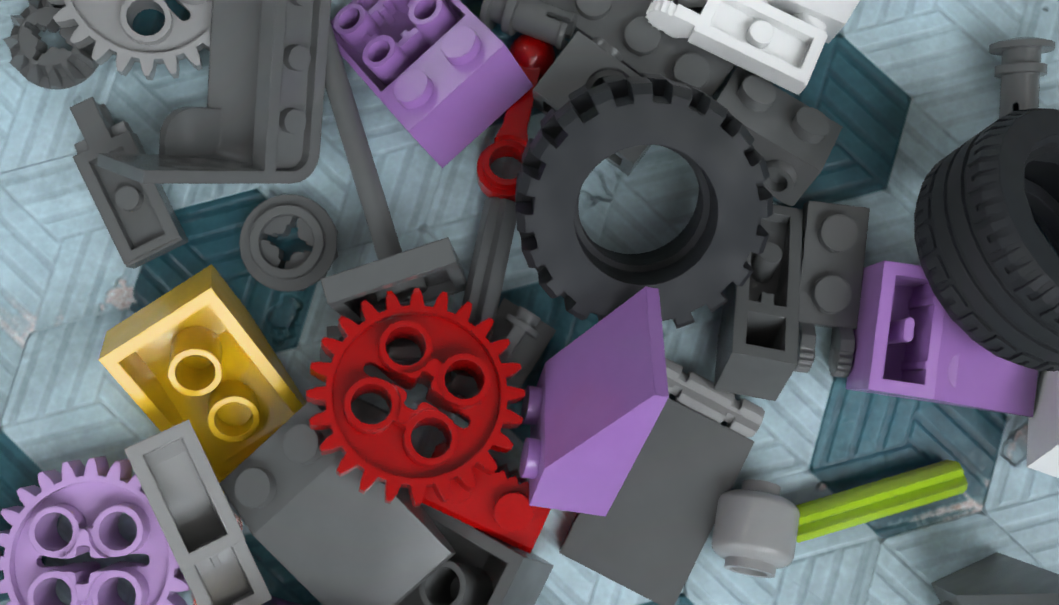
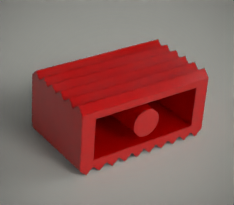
M446 440L436 445L431 458H437L445 453ZM496 458L494 460L498 468L491 475L481 472L474 466L471 468L475 477L476 487L469 492L460 487L455 479L451 480V494L447 502L441 503L433 488L426 487L422 501L423 504L529 554L551 510L550 508L529 506V478L520 477L518 469L509 471L507 463L498 466Z

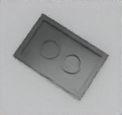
M668 398L607 515L599 516L577 512L559 548V553L659 605H675L715 524L719 497L724 492L731 491L754 441Z

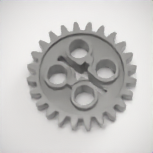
M47 0L50 4L66 5L53 17L61 28L79 25L73 32L70 41L78 49L86 47L95 41L91 58L101 66L113 54L116 55L117 71L123 76H127L134 63L138 62L147 80H153L157 64H165L174 79L179 78L180 60L186 58L199 71L203 67L198 52L204 48L210 52L212 0H175L190 13V18L186 21L179 19L164 0ZM153 9L164 14V26L156 34L144 36L133 31V20L139 12Z

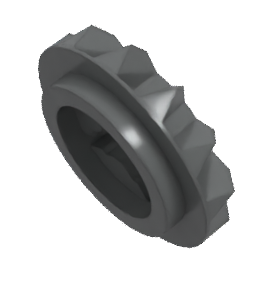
M28 0L29 6L20 15H10L14 26L11 36L3 39L11 52L12 60L9 63L31 83L46 89H66L85 81L99 66L91 58L96 42L94 41L90 45L78 49L70 41V38L79 25L60 28L53 19L54 15L66 5L50 4L47 0ZM60 29L59 34L73 48L71 51H68L63 47L58 49L51 46L47 50L48 45L41 40L42 37L38 34L40 31L45 32L46 30L56 33Z
M292 194L275 196L259 204L246 218L240 234L241 258L248 272L262 285L277 291H304L307 287L320 281L321 278H325L333 261L338 257V230L327 211L313 200ZM296 226L299 228L297 232L298 238L306 242L308 246L313 247L312 252L304 250L303 253L293 252L290 261H286L285 264V261H283L284 251L275 246L273 242L267 241L268 236L278 238V236L287 237L291 229Z

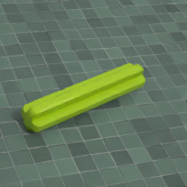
M944 460L798 504L796 506L799 509L800 517L796 542L801 543L962 494L968 488L963 468L958 461Z

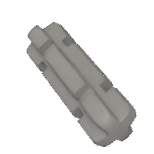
M665 358L668 393L676 396L674 401L717 423L727 422V428L745 437H753L764 418L765 411L762 407L741 398L738 401L735 399L736 394L714 390V382L692 371L686 374L682 372L683 366Z

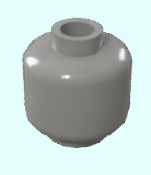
M747 479L743 481L742 489H734L720 495L712 537V549L717 555L725 559V569L754 577L774 578L776 569L788 567L792 563L795 556L800 513L794 503L780 496L781 487L779 485L763 480Z

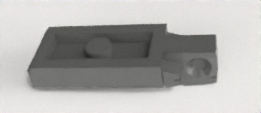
M93 97L70 107L84 137V140L74 144L77 155L73 156V159L126 267L135 269L188 243V238L161 184H142L97 166L98 153L146 154L137 134L133 133L129 124L124 120L115 124L106 105L99 104Z

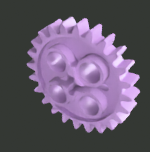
M106 456L89 458L86 466L83 465L80 459L63 462L61 473L56 469L38 473L40 487L31 485L21 487L16 491L25 507L13 506L2 509L0 513L12 525L11 529L0 531V546L5 548L4 555L0 556V570L4 572V579L0 581V594L8 593L11 600L6 605H65L56 594L55 587L58 579L63 580L70 588L72 596L70 605H128L118 595L117 584L120 577L131 582L135 588L136 598L134 605H188L177 592L188 591L190 588L136 474L131 478L132 465L129 459L115 461L110 469ZM122 513L131 516L136 523L137 533L133 543L125 540L119 532L118 522ZM61 514L66 516L72 524L73 534L69 543L60 537L57 530V522ZM90 552L93 558L146 554L149 556L150 562L146 565L139 562L119 561L101 568L98 562L45 566L41 559L42 556L70 559Z

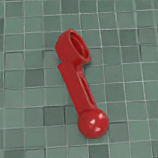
M525 34L514 40L509 51L533 84V87L506 110L503 125L495 136L494 143L482 151L477 161V182L482 192L487 197L505 198L516 202L517 177L513 179L500 178L492 172L490 166L501 157H512L522 164V154L528 143V129L534 106L533 89L555 61V51L552 45Z

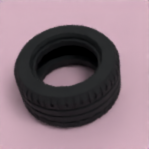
M1045 108L1021 109L998 119L933 166L924 178L918 195L914 213V239L920 265L934 295L950 318L973 341L995 356L1034 370L1055 372L1059 371V110ZM1035 222L1041 227L1046 237L1056 250L1058 256L1054 253L1051 246L1049 245V243L1047 242V240L1045 239V237L1043 236Z

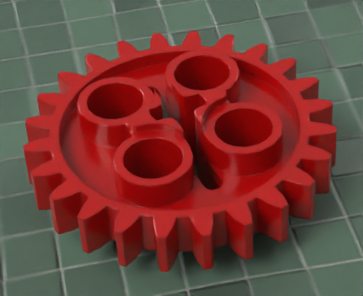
M414 288L409 305L407 306L400 305L398 298L392 290L387 291L384 311L380 313L368 301H362L360 305L361 324L358 325L344 316L338 319V328L344 337L343 342L323 337L321 340V349L332 359L331 363L311 362L310 374L326 383V386L306 390L307 402L325 406L326 409L309 419L310 429H330L332 433L319 446L320 453L327 455L341 450L345 456L340 461L336 474L342 477L355 468L362 471L363 475L359 486V492L362 494L368 491L377 480L385 483L384 499L385 503L391 504L400 487L409 489L413 507L421 505L426 487L433 488L441 503L447 502L451 494L450 481L455 479L460 487L469 492L476 487L475 477L471 468L474 466L481 472L491 475L498 467L488 451L491 449L507 453L512 449L514 444L501 432V428H517L523 421L521 416L507 409V405L519 402L525 397V390L507 386V380L514 377L521 370L520 363H501L499 358L511 344L510 340L501 339L490 343L486 336L494 320L490 317L474 326L468 321L472 311V303L466 302L455 314L447 311V292L442 291L432 307L424 305L420 288ZM406 338L418 345L422 358L417 363L403 366L395 363L389 357L386 346L393 340ZM370 364L374 365L389 379L396 382L397 385L367 375L364 372V367ZM453 370L468 372L477 383V395L469 399L455 397L448 391L445 385V375ZM417 383H420L428 388L425 399L429 403H420L416 410L408 408L404 404L407 398V392L404 389L412 390ZM367 393L381 396L389 407V415L385 420L377 424L361 422L354 416L351 410V405L357 397ZM440 407L445 411L464 416L468 419V427L462 428L457 426L453 420L439 411L438 408ZM430 425L439 429L446 439L445 453L437 458H427L416 452L411 442V434L416 428Z

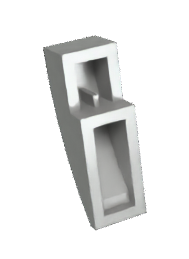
M188 419L125 448L126 455L197 605H261L271 600L272 597L245 542L246 539L190 420Z

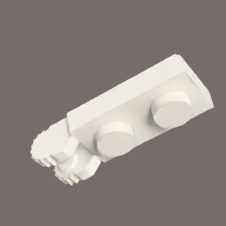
M653 0L650 3L645 18L648 19V23L652 24V27L664 31L665 34L673 38H689L687 42L797 95L807 86L828 37L827 32L761 0H678L680 3L678 5L674 4L673 1ZM703 7L700 14L688 8Z

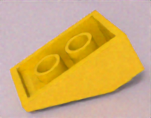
M212 264L106 331L98 359L161 432L188 419L190 420L219 483L307 403L248 310Z

